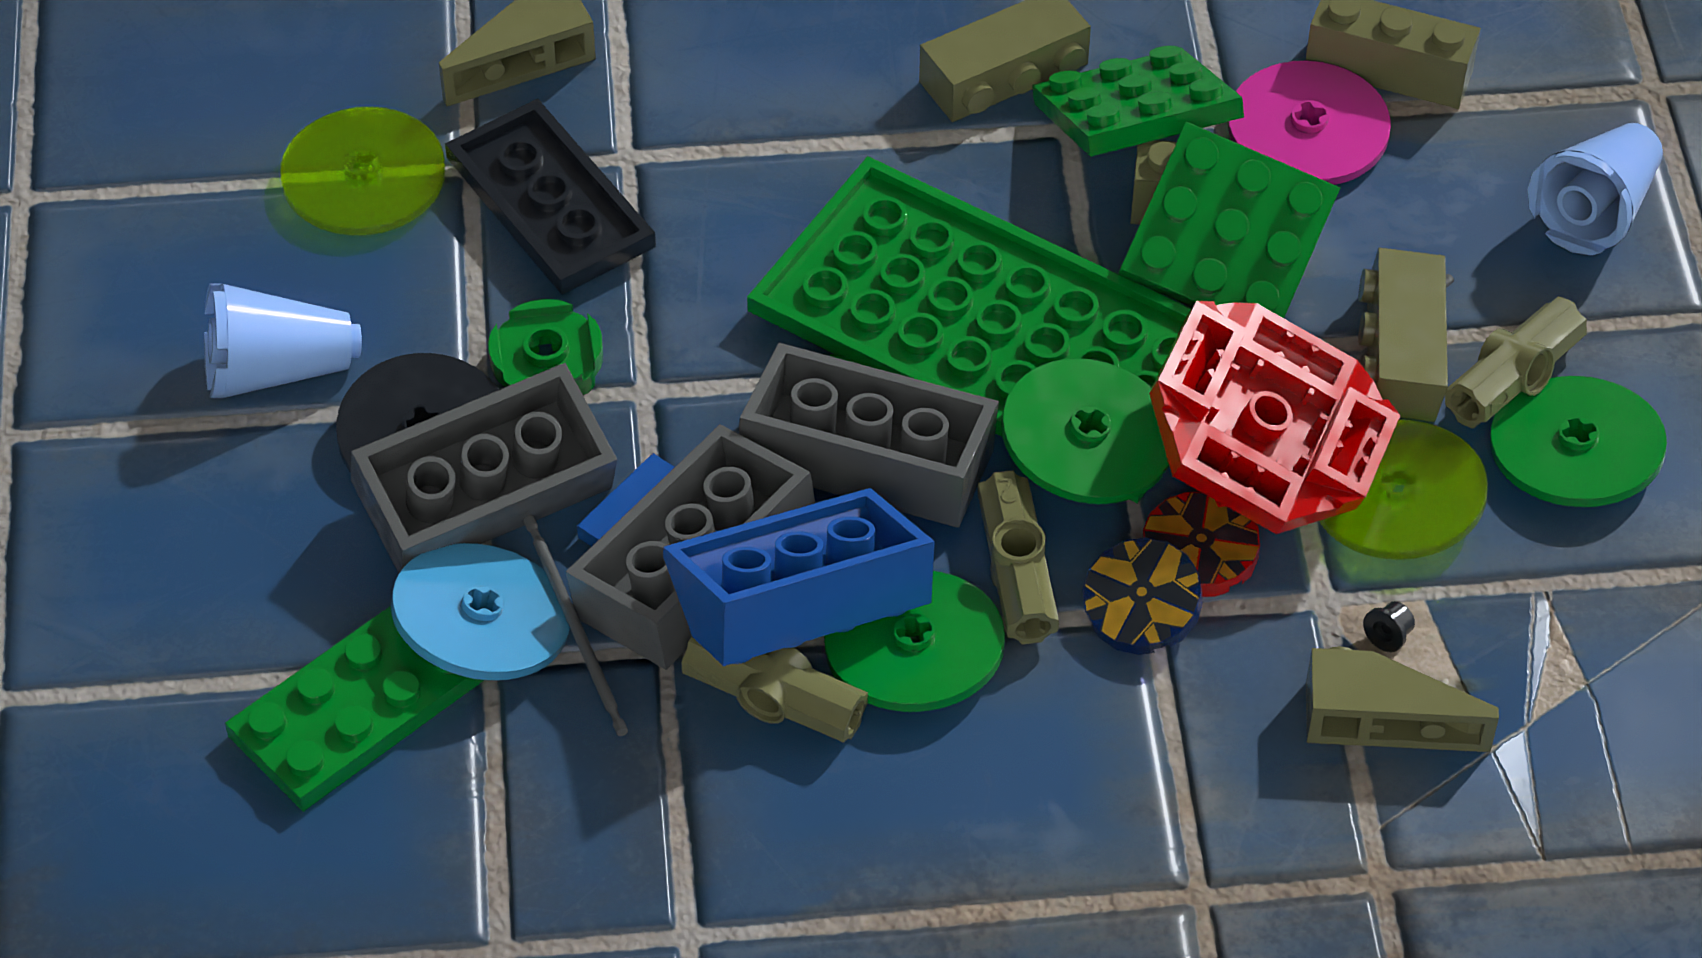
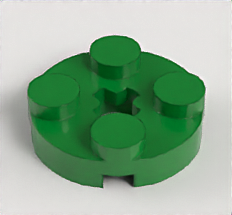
M540 299L520 304L509 311V320L504 322L499 329H497L496 324L490 333L488 350L493 375L505 388L566 363L582 395H585L595 386V376L603 363V343L599 325L588 313L587 320L581 314L573 312V304L562 300ZM551 344L552 350L557 351L547 356L536 354L539 353L540 345Z

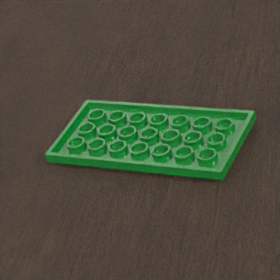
M869 156L865 158L747 296L748 312L833 354L845 356L861 365L999 401L995 434L1001 437L1003 409L1013 386L1031 370L1052 361L1074 358L1106 362L1131 372L1152 388L1186 316L1191 310L1189 307ZM1089 427V428H1088L1087 430H1085V431H1082V430H1080V431L1083 432V433H1085V434H1088L1091 430H1096V429H1094V428H1092V427ZM1145 493L1129 500L1138 504Z

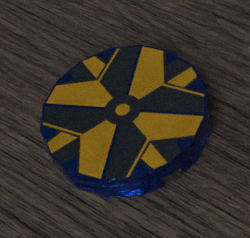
M1147 537L1125 540L1104 551L1089 568L1082 589L1085 613L1097 636L1118 651L1137 655L1155 653L1154 649L1163 648L1168 644L1172 647L1184 640L1197 624L1203 605L1199 572L1188 555L1167 541Z

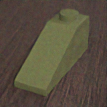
M514 0L439 62L442 96L446 106L448 107L595 60L594 25L582 1Z
M1341 646L1328 649L1312 648L1306 679L1307 743L1491 752L1499 720L1498 707L1374 651L1352 650Z

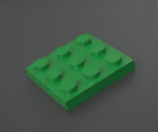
M1177 46L1157 47L1149 52V56L1133 60L1126 58L1109 59L1103 61L1099 68L1081 73L1070 70L1057 72L1049 77V81L1032 85L1035 105L1090 157L1181 134L1186 122L1200 128H1205L1244 118L1242 96L1182 47Z
M1186 122L1120 268L1119 275L1192 307L1196 301H1214L1216 305L1234 302L1257 303L1284 318L1341 187Z

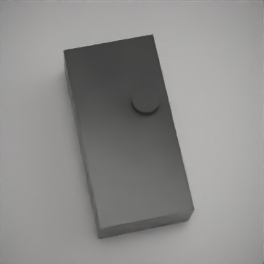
M778 343L740 416L739 434L811 473L812 486L815 489L843 496L871 488L899 512L959 528L994 451L999 401Z
M563 363L351 451V482L399 574L409 561L422 553L453 544L485 543L525 526L523 520L526 516L532 515L535 520H539L613 487L617 458L566 363Z
M719 424L566 571L573 606L579 620L667 670L687 650L692 634L665 564L663 547L815 504L811 473Z

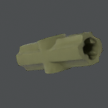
M1558 296L1551 303L1543 305L1513 332L1501 328L1496 329L1486 338L1481 348L1478 362L1447 387L1445 405L1454 413L1457 422L1474 429L1481 422L1488 421L1520 392L1527 395L1538 394L1551 378L1555 362L1587 335V319L1580 314L1574 302Z
M1014 470L995 472L986 481L978 483L977 489L991 556L990 578L998 590L1007 638L1017 639L1021 644L1043 642L1047 636L1058 632L1059 618L1044 555L1045 534L1037 523L1028 478L1018 476Z
M691 636L686 653L682 659L683 674L737 696V700L743 709L753 717L767 723H779L784 718H788L841 742L852 739L860 726L868 703V692L812 669L808 659L795 648H782L753 657L745 663L722 666Z

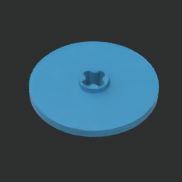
M473 543L453 544L416 556L399 573L391 597V614L394 624L410 648L433 665L448 672L472 679L510 680L533 674L555 660L564 648L570 630L546 572L534 562L521 555L490 545Z

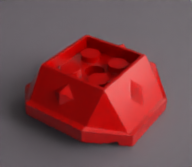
M1196 301L1187 314L1149 393L1172 476L1214 499L1218 508L1229 507L1275 534L1357 509L1369 491L1400 418L1399 412L1388 399H1382L1374 380L1357 359L1257 303L1234 302L1216 305L1214 301Z

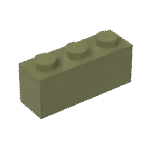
M1024 0L920 44L919 83L951 122H955L973 113H980L989 106L1012 96L1026 93L1033 89V84L1049 81V77L1054 73L1069 70L1076 71L1088 64L1091 26L1068 0Z
M1320 0L1310 25L1305 61H1317L1336 65L1357 74L1373 87L1459 109L1473 72L1481 28L1374 0Z
M1378 247L1372 270L1363 269L1359 283L1358 300L1359 302L1367 303V312L1362 313L1358 335L1359 345L1367 346V356L1363 355L1361 365L1374 380L1382 399H1388L1399 412L1400 418L1435 422L1448 387L1445 256Z

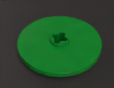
M1073 358L1052 361L1025 374L1013 386L1007 397L1002 414L1001 430L1004 444L1010 457L1030 480L1059 497L1089 504H1110L1126 501L1151 489L1159 482L1169 467L1149 395L1151 387L1138 376L1123 368L1091 359ZM1089 427H1092V428L1096 429V430H1091L1088 434H1085V433H1083V432L1080 431V430L1085 431V430H1087Z
M1585 376L1550 378L1543 390L1536 395H1527L1520 392L1495 414L1490 434V447L1494 461L1511 483L1538 499L1572 507L1609 505L1623 501L1641 492L1659 474L1665 460L1667 445L1666 432L1661 418L1647 401L1621 385Z
M933 571L932 603L907 610L899 616H887L855 626V628L846 632H835L825 635V655L834 677L837 680L868 692L869 704L893 711H930L956 704L972 696L988 683L997 671L1003 658L1005 649L1004 624L993 601L978 587L957 576ZM909 637H917L919 643H913Z

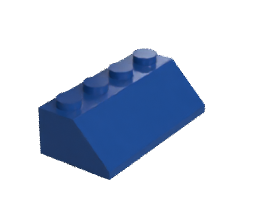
M871 488L663 547V558L692 637L722 666L745 663L759 655L782 648L797 647L805 641L835 632H846L852 630L855 626L887 616H899L907 610L932 603L934 540Z

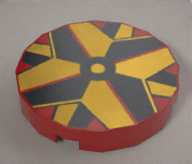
M1185 492L1165 499L1150 512L1143 528L1142 547L1149 539L1166 543L1152 570H1155L1168 544L1183 553L1181 565L1191 563L1196 570L1199 584L1190 588V590L1199 597H1217L1228 593L1230 587L1238 584L1241 580L1243 584L1252 576L1259 559L1260 538L1259 528L1256 523L1229 507L1218 508L1215 500L1202 492Z

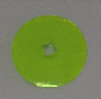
M382 107L343 109L313 121L292 139L283 155L280 168L283 192L291 208L310 224L329 232L344 235L383 233L413 221L424 213L436 200L443 187L446 172L443 149L435 134L418 119L406 113Z
M1398 420L1365 499L1357 509L1320 520L1319 522L1335 540L1364 555L1394 560L1415 559L1433 555L1452 547L1464 539L1481 519L1486 507L1488 492L1485 468L1481 459L1470 445L1454 433L1425 422ZM1395 485H1403V492H1393Z

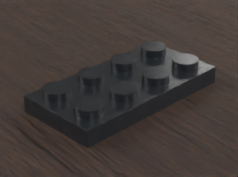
M538 98L445 143L448 161L562 295L656 247L654 230Z

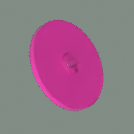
M1317 61L1283 62L1256 72L1247 78L1236 90L1243 99L1244 118L1228 122L1231 141L1331 184L1345 183L1363 175L1377 164L1387 148L1391 119L1386 103L1370 83L1345 68Z

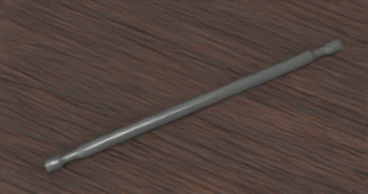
M526 516L523 522L533 537V545L605 709L612 717L615 732L618 736H624L628 733V728L617 711V703L546 542L539 534L538 524L534 516Z

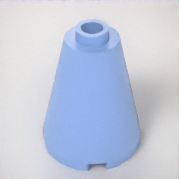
M1628 123L1546 158L1532 173L1527 191L1529 209L1534 219L1540 215L1543 222L1549 228L1545 234L1551 241L1572 253L1585 255L1599 254L1605 249L1618 244L1627 235L1661 163L1663 149L1659 138L1644 125Z
M209 284L205 314H214L215 318L209 319L208 332H204L205 375L207 390H211L210 398H226L348 370L351 358H360L361 327L360 324H351L350 315L347 312L226 284Z

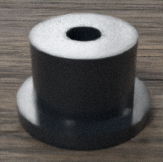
M1396 601L1389 602L1383 608L1370 610L1363 619V628L1370 642L1378 649L1389 653L1396 652L1402 648L1406 642V635L1415 627V619L1412 612L1404 604Z

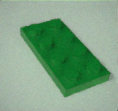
M389 606L226 721L225 726L228 737L304 812L484 680L472 679L448 672L419 656L399 634L392 618L391 606Z

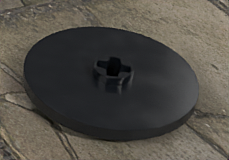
M413 353L385 360L363 373L351 385L341 402L337 415L336 433L338 448L343 462L351 473V451L499 389L481 370L455 357L436 353Z

